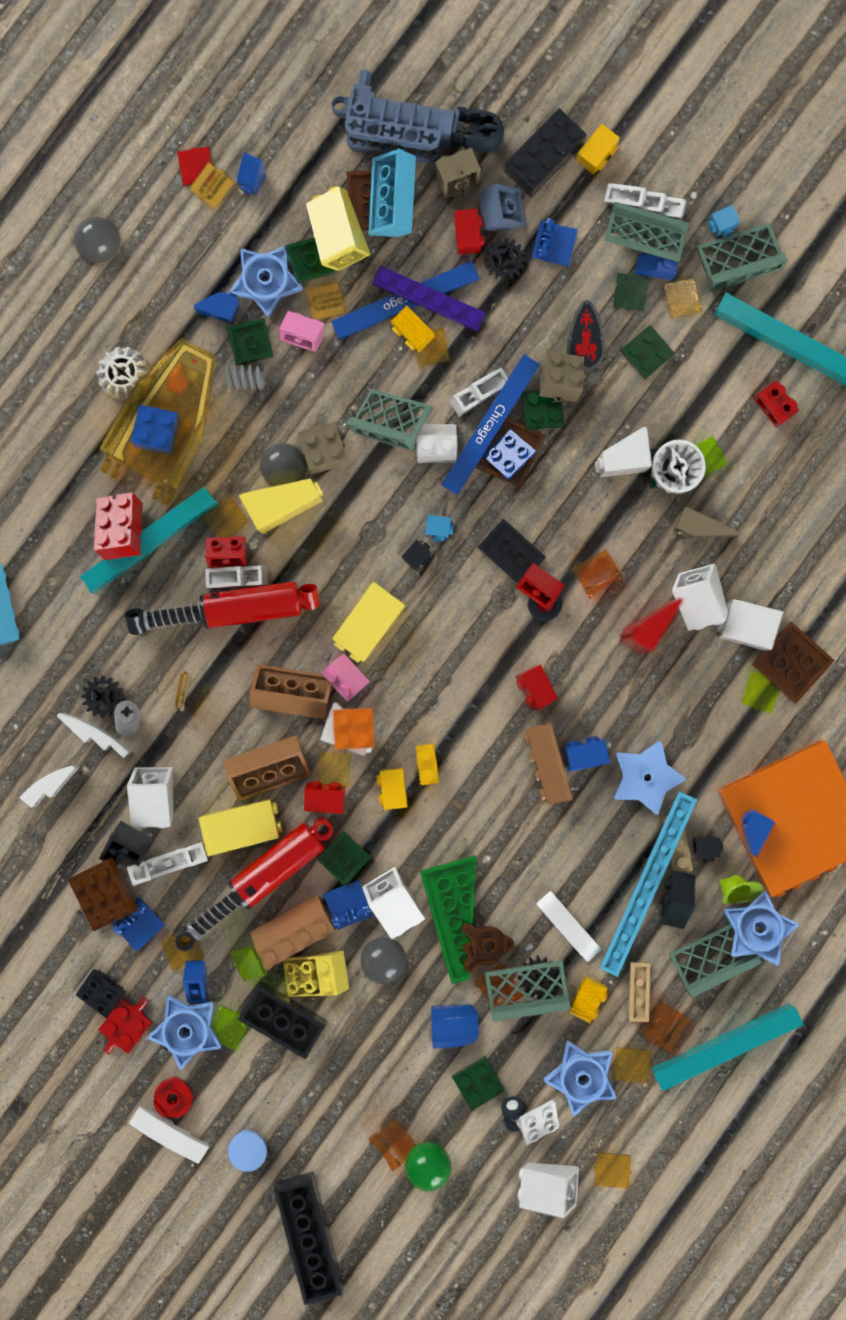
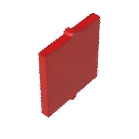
M208 146L196 149L192 147L190 150L177 152L183 186L194 184L207 165H212ZM213 171L205 182L211 181L214 178Z

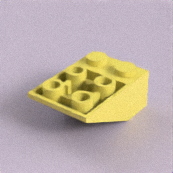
M344 951L312 953L292 956L283 960L288 997L339 995L349 989Z

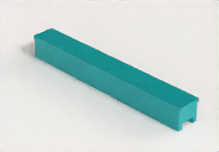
M725 293L714 316L846 386V356Z
M202 487L141 532V536H139L141 538V555L110 560L103 559L83 573L80 578L88 587L90 593H97L219 503L205 487Z
M788 1003L652 1067V1070L661 1090L664 1091L804 1024L796 1007Z

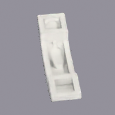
M200 842L142 861L139 867L135 864L128 866L127 870L132 886L153 878L206 862L208 859L203 843Z
M551 891L536 903L587 962L602 950Z

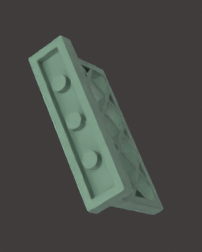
M615 202L604 241L679 262L689 223ZM628 229L631 233L625 234L623 230ZM617 232L619 237L610 234ZM646 234L649 239L645 240L641 235ZM631 238H636L639 242H634ZM665 240L668 244L663 245L660 241ZM654 243L657 248L651 247L649 244ZM672 248L677 254L669 252L668 249Z
M770 223L697 245L696 247L709 281L708 287L710 292L782 270L787 262L785 253L782 254ZM767 230L769 235L767 241L757 237L759 232ZM747 237L752 242L748 247L739 243L740 239ZM754 241L765 245L762 252L751 248ZM729 243L734 245L731 252L721 249L722 244ZM736 247L746 251L743 258L733 254ZM766 247L775 250L776 255L770 257L763 253ZM710 248L716 252L713 258L704 255L703 250ZM717 253L728 257L725 264L715 260ZM748 253L759 257L755 262L745 259ZM730 258L741 262L736 268L728 266L727 263ZM711 265L719 266L722 270L720 273L712 275Z
M371 389L355 418L349 417L346 425L354 434L414 452L417 446L414 441L433 408L428 404ZM375 396L379 397L380 401L371 405ZM394 401L395 405L386 409L385 404ZM409 405L408 410L400 413L399 408ZM381 406L383 411L374 415L373 410ZM421 409L424 410L422 415L415 417V412ZM396 410L397 415L388 419L387 414ZM370 412L371 417L361 420L364 414ZM411 415L412 420L403 424L402 419ZM384 416L385 421L380 424H376L375 420ZM399 421L400 426L391 429L390 425ZM414 425L411 434L406 433L405 429Z
M730 924L669 954L691 998L762 964L759 956L756 954L745 957L737 956L741 958L735 961L736 957H732L731 964L727 966L719 963L722 952L731 955L730 952L723 950L726 939L734 940L727 937L729 930L732 928ZM717 935L724 938L721 949L710 946L712 937ZM698 944L707 946L703 957L693 954L694 948ZM709 948L720 951L717 962L706 959ZM680 953L688 954L686 966L678 964L675 956ZM692 956L702 959L699 971L689 967ZM705 961L716 964L713 973L706 974L702 972ZM688 969L698 973L696 981L688 984L685 978Z
M562 960L485 972L492 1022L571 1010ZM559 966L560 974L556 979L547 974L551 967ZM537 969L542 973L537 982L528 977L531 970ZM516 972L523 976L517 985L508 980L510 975ZM498 975L503 979L498 988L490 983V976ZM544 976L553 981L548 990L539 985ZM525 979L534 984L528 993L519 988ZM505 982L514 987L509 996L500 991ZM556 984L563 988V996L555 997L550 993ZM536 987L545 992L543 997L537 1000L530 996ZM517 990L526 996L522 1002L518 1003L511 999ZM497 993L506 998L503 1005L494 1006L493 999Z

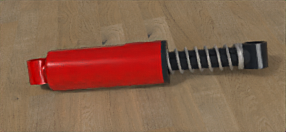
M287 582L200 595V604L198 602L194 606L191 603L190 606L184 607L182 604V607L177 608L174 606L173 609H169L167 606L166 610L159 608V611H154L151 609V612L147 609L143 612L142 609L134 608L125 612L124 617L128 631L132 635L142 634L147 630H152L154 627L160 629L163 625L166 628L170 624L175 627L177 623L183 626L184 622L190 625L192 621L199 623L200 620H202L205 629L300 616L302 609L313 610L318 608L320 600L315 584H305L298 587L297 582Z
M319 817L313 822V826L306 822L301 823L228 882L231 893H225L226 897L223 899L219 898L217 904L213 903V907L211 909L207 908V912L201 913V917L198 919L194 918L195 921L193 923L189 922L187 926L178 929L175 937L176 947L181 951L191 950L197 940L205 937V932H211V928L217 927L218 922H223L224 917H230V912L235 913L236 908H241L242 905L250 910L325 849L322 840L329 839L333 834L331 821L327 817ZM319 826H328L325 832L318 831ZM182 936H188L190 937V940L184 942L180 938Z

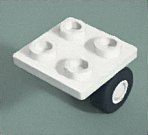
M508 1097L501 1104L506 1128L513 1132L522 1131L523 1140L526 1145L536 1142L539 1138L559 1128L556 1106L553 1100L528 1113H525L524 1102L519 1097Z

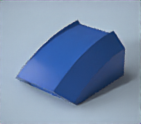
M471 1004L431 1006L433 1049L469 1045L478 1039V1013Z

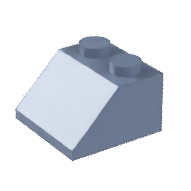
M494 183L478 192L484 230L500 232L526 227L519 188Z

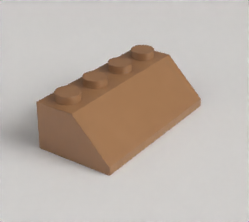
M258 664L250 689L249 707L326 719L332 684L323 674Z
M547 722L526 728V733L523 735L526 745L530 744L532 750L529 752L531 763L536 764L537 770L534 771L536 781L541 782L542 789L539 792L542 801L546 800L547 804L573 800L551 723Z
M297 735L223 760L226 777L239 801L312 776L303 747Z
M317 893L252 930L250 934L257 954L266 970L331 934L335 931L336 926L333 925L332 918Z

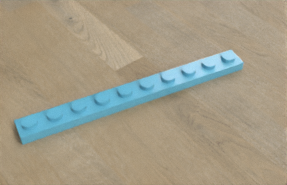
M678 791L600 965V969L618 977L697 802L696 798Z

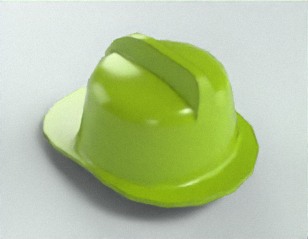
M740 875L720 880L721 892L723 894L722 902L724 904L750 902L763 891L762 884L747 882Z

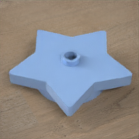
M285 246L262 254L246 249L240 250L242 274L230 292L237 297L254 300L267 318L271 317L281 298L303 291L302 285L297 284L295 277L288 271V257L284 249ZM265 278H269L268 281L263 282Z
M657 741L640 754L616 753L622 774L614 795L616 800H639L654 814L658 815L665 793L686 780L685 777L667 765L661 741ZM646 774H650L649 781L644 780Z
M766 891L749 907L730 908L723 911L735 932L731 951L732 957L756 954L775 966L780 964L782 941L799 924L778 914ZM756 927H760L762 929L761 934L756 932Z
M172 995L167 997L165 1020L148 1036V1039L167 1047L171 1051L179 1069H183L197 1052L221 1048L222 1044L211 1026L214 1001L189 1005ZM184 1027H187L190 1032H186Z
M567 1040L562 1064L544 1077V1082L566 1095L572 1114L576 1116L583 1108L595 1100L616 1099V1095L607 1078L613 1053L611 1050L587 1053ZM585 1075V1078L580 1079L579 1076Z

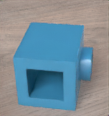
M733 204L710 216L708 228L711 233H714L716 238L721 235L726 237L732 234L733 230L740 224L741 221Z
M428 515L425 536L433 537L432 540L444 542V539H448V535H453L454 523H450L451 518Z

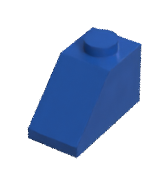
M244 152L237 176V183L242 192L257 195L266 177L263 162Z
M649 253L638 254L635 274L672 281L677 273L678 262Z
M218 292L196 303L194 309L198 314L233 325L240 302L237 296L231 292Z
M750 809L742 816L741 822L743 823L741 824V829L748 852L757 857L775 821Z
M193 960L186 961L183 985L187 1003L207 1002V968L205 961Z

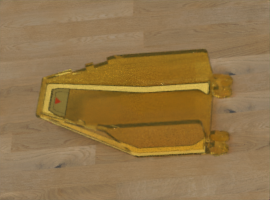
M180 339L164 354V357L157 364L150 367V370L134 384L100 447V450L106 456L101 472L106 474L112 461H114L117 465L112 472V478L116 479L122 470V466L158 484L153 494V499L157 500L160 497L163 487L169 489L163 499V504L167 505L173 499L203 442L217 356L184 339ZM139 404L179 414L181 420L173 455L136 448L132 445L131 437Z

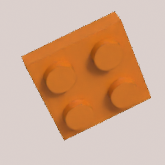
M373 708L333 710L335 750L375 748Z

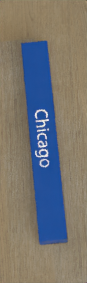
M470 261L425 280L421 284L446 295L476 282L480 278L473 262ZM393 294L332 320L331 323L338 339L341 340L397 316L405 306L413 309L418 307V305Z
M523 354L441 486L458 496L539 368L540 364Z

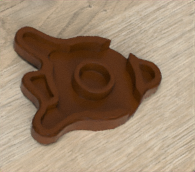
M464 923L462 926L463 933L470 938V942L462 946L463 951L467 955L463 968L469 973L481 965L489 966L498 963L503 954H506L514 947L513 939L507 937L494 926L478 928L470 923Z

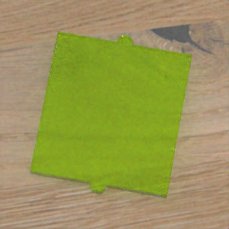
M713 436L696 444L705 459L704 476L728 464L721 452L722 448H719Z
M751 671L741 704L754 707L755 710L760 709L772 713L779 689L762 674Z
M254 945L230 951L236 964L235 967L238 969L243 980L262 977L267 974L261 962L262 959L259 958Z
M221 1006L212 1028L222 1046L225 1045L236 1051L248 1025L238 1020L241 1014L237 1010L233 1011Z

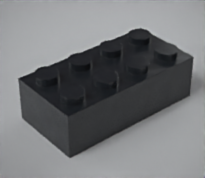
M559 108L505 163L504 172L532 198L585 144L587 134Z
M262 981L259 982L238 1018L239 1021L305 1060L327 1022L325 1018Z

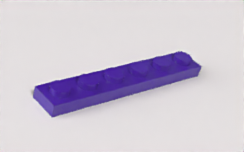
M381 265L372 282L376 287L478 332L486 315L481 310Z

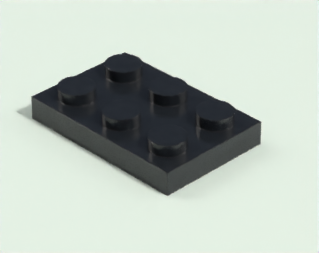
M502 519L477 547L517 584L533 563L539 566L546 558L505 519Z

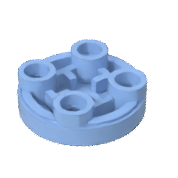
M242 1130L232 1138L228 1147V1157L231 1164L244 1172L258 1169L264 1163L267 1156V1141L255 1131Z

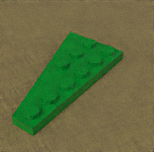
M476 855L420 870L451 984L468 980L471 973L463 968L467 955L463 951L462 946L469 943L470 938L463 933L462 926L464 923L473 925Z

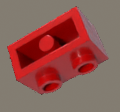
M478 208L454 210L457 255L480 253L481 246H484V235L480 234L479 227H482V215H478Z
M776 380L753 398L776 428L800 411L797 408V402L786 394L785 387Z
M245 536L206 538L205 558L208 568L246 567L248 547Z
M533 563L523 575L516 588L548 610L558 598L565 585Z
M541 664L533 666L515 676L517 687L520 691H523L526 697L525 702L532 711L539 710L558 699Z
M320 781L307 783L304 789V811L343 814L346 785H341L337 782L322 784Z

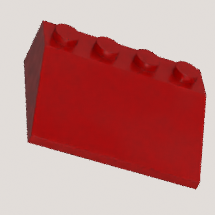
M678 598L669 601L632 625L625 627L620 635L622 637L620 642L639 654L653 652L684 599Z

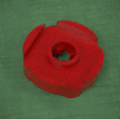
M174 1076L163 1080L157 1086L154 1092L153 1103L156 1111L163 1117L179 1118L186 1114L191 1107L194 1095L186 1081ZM171 1093L176 1094L178 1101L175 1102L173 1100L170 1102L168 1099L170 1096L168 1095Z

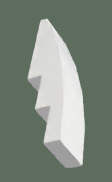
M612 183L608 184L604 203L614 206L615 202H619L682 221L686 206V199L667 197L665 193L650 192L643 187Z
M59 713L57 715L84 743L90 742L93 739L103 750H109L112 747L123 758L129 757L133 752L118 738L84 719L66 713Z
M142 1106L138 1107L129 1122L131 1126L146 1136L198 1164L209 1148L208 1143L191 1136L189 1131L174 1125L172 1120Z

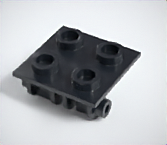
M94 969L82 984L76 996L107 1018L126 991L123 990L124 987L117 983L113 985L114 980L109 982V976L105 979L106 975L100 969Z

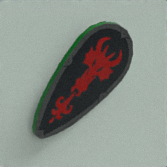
M584 300L574 314L566 351L569 355L584 357V371L592 370L599 366L605 354V339L601 320L595 306L589 300Z

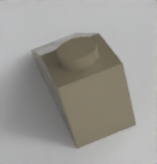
M688 507L682 509L673 528L678 536L685 539L687 537H734L739 532Z

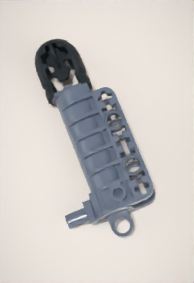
M366 69L360 72L359 83H354L350 97L337 96L331 103L333 114L337 117L346 118L345 130L347 132L348 147L358 152L383 155L391 152L390 146L396 145L394 150L403 146V151L407 152L408 147L417 149V152L412 154L416 156V162L433 164L438 160L441 148L450 149L452 145L455 148L463 146L465 149L472 148L473 151L490 152L501 144L504 137V126L501 119L495 113L478 109H470L468 111L466 107L458 106L456 111L376 98L370 86L372 72H368ZM337 103H344L346 107L344 110L338 111L335 109V105ZM460 122L469 124L468 134L470 135L457 133L462 130V123ZM354 138H357L360 142L353 144L352 140H354ZM370 141L380 143L376 148L369 146ZM420 149L424 152L422 156H420ZM430 150H433V154H435L432 155V158L428 157L427 154Z

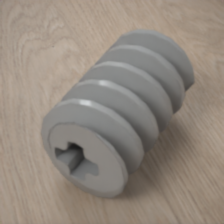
M226 364L225 382L229 389H232L235 384L236 389H240L242 385L243 389L247 390L250 385L251 389L255 390L258 385L259 390L262 391L266 383V367L264 366L263 371H260L257 365L255 371H253L251 365H249L248 370H245L244 365H241L240 370H237L236 364H234L232 370H230L229 365Z
M122 701L117 704L114 710L116 730L122 736H133L140 728L139 708L131 701Z

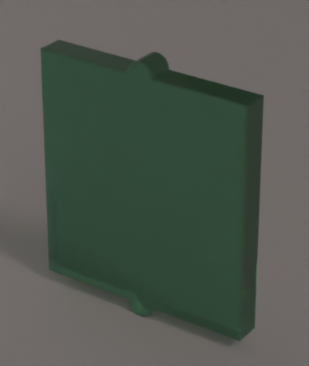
M617 273L613 307L625 308L627 311L630 309L644 311L649 277L635 275V273Z

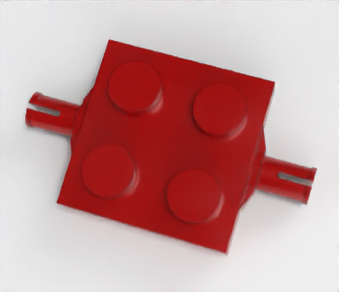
M143 996L137 1005L131 1004L128 1000L122 998L98 1029L109 1040V1043L103 1049L106 1054L110 1055L115 1046L120 1047L129 1054L151 1026L153 1021L143 1011L149 1003L146 997Z

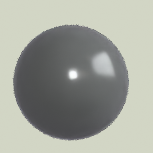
M89 217L77 226L74 233V245L79 255L86 261L103 263L110 260L117 253L120 246V235L115 225L109 220L102 217Z
M274 444L261 457V474L264 480L273 487L301 481L305 474V458L301 451L291 444Z
M380 937L373 939L364 947L360 962L361 968L368 979L378 984H388L396 981L403 974L407 958L403 947L396 940Z

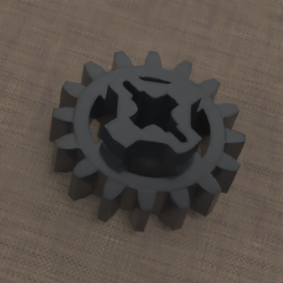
M507 237L504 242L500 238L497 240V244L492 242L490 245L491 249L487 248V255L484 256V261L487 262L485 269L490 268L489 275L494 273L495 279L497 280L500 276L503 282L506 277L510 281L513 280V275L518 277L520 275L519 270L523 271V264L526 263V258L523 257L525 251H520L522 245L518 244L516 246L514 239L511 243L508 242ZM513 251L517 255V258L513 256ZM508 254V260H506L502 265V259H504ZM493 261L497 263V268L494 266Z
M101 676L100 680L98 677H94V683L88 681L89 687H83L86 695H81V698H86V701L82 705H88L89 707L86 711L91 712L93 710V716H97L99 713L100 718H105L106 714L109 717L113 716L112 711L120 703V699L125 698L124 695H120V692L124 689L117 687L120 683L119 681L112 683V677H109L107 680L106 676ZM99 684H107V685H109V686H108V687H105L104 689H102V688H101L100 686H98V685H99ZM101 693H106L104 696L106 700H100L102 697ZM104 705L105 707H108V709L101 710L98 709V707Z
M537 955L536 960L529 957V963L525 961L522 963L524 966L546 963L547 957L545 956L543 960H540L539 955ZM551 967L547 974L556 979L559 974L555 973L559 970L557 967ZM537 969L531 970L528 977L537 982L536 974L541 976L542 973ZM521 975L517 976L518 980H521L523 977ZM544 976L539 985L548 990L553 981L551 980L549 985L546 986L549 978ZM525 979L520 988L525 987L524 991L528 993L534 984ZM535 989L530 996L534 997L536 994L541 999L542 994H545V992L541 989Z

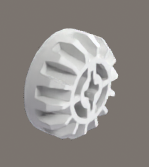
M116 347L114 351L106 352L104 359L99 361L100 366L99 370H97L99 385L110 397L119 401H132L142 396L151 382V369L146 359L138 351H134L129 347ZM123 358L128 361L125 364L116 363L115 360ZM131 363L134 365L135 374L129 367ZM109 367L113 369V375L115 376L112 381L108 374ZM117 369L126 372L130 378L121 375ZM118 380L120 383H122V384H124V385H119V384H116L115 382Z
M673 440L667 442L654 454L651 462V476L657 482L656 485L666 490L665 492L682 494L695 488L704 476L706 467L704 456L700 449L689 441ZM669 458L670 463L667 466V470L663 471V463ZM677 465L680 466L681 469L678 471V469L674 470L673 467ZM689 467V472H688V475H687V477H686L685 472L687 471V468ZM668 473L671 477L675 478L676 482L669 481L664 474Z

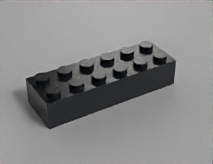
M314 1171L276 1181L274 1193L304 1305L343 1295L344 1283Z

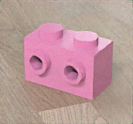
M288 311L279 328L280 340L316 352L324 336V323L317 319L305 317L300 313Z
M344 653L322 672L323 676L347 702L370 682Z

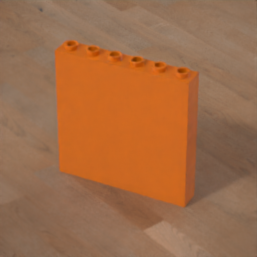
M826 740L816 741L717 789L741 842L769 896L780 897L785 894L786 890L799 888L803 885L802 882L815 880L820 877L821 873L834 871L838 868L837 865L846 864V781ZM750 809L775 821L757 857L748 852L741 829V824L743 823L741 822L742 816Z

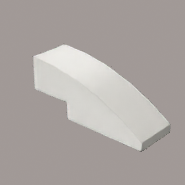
M501 367L475 381L468 388L453 395L449 402L460 417L498 394L508 380V377Z
M236 566L205 569L206 588L269 585L268 566Z
M72 765L48 774L29 787L19 798L32 808L37 806L46 795L49 798L56 796L79 769V766Z

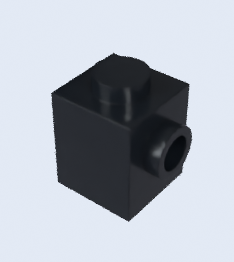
M416 539L401 558L417 571L421 565L425 567L431 560V551L429 550L431 547L425 541L421 540L419 542Z
M716 836L693 837V856L695 858H703V861L706 862L715 861V858H720V853H723V842L720 841V838Z

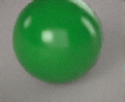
M422 1142L415 1145L405 1159L407 1179L415 1188L421 1191L430 1192L441 1188L451 1174L449 1154L441 1145L434 1142Z

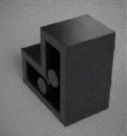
M120 821L110 835L99 859L105 861L112 857L116 866H118L122 858L139 867L155 840Z
M672 870L670 877H667L665 880L664 889H667V893L664 897V905H660L659 916H661L662 925L684 929L695 908V875Z

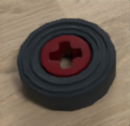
M560 595L548 610H545L544 607L529 597V612L539 621L553 620L562 610L563 602Z

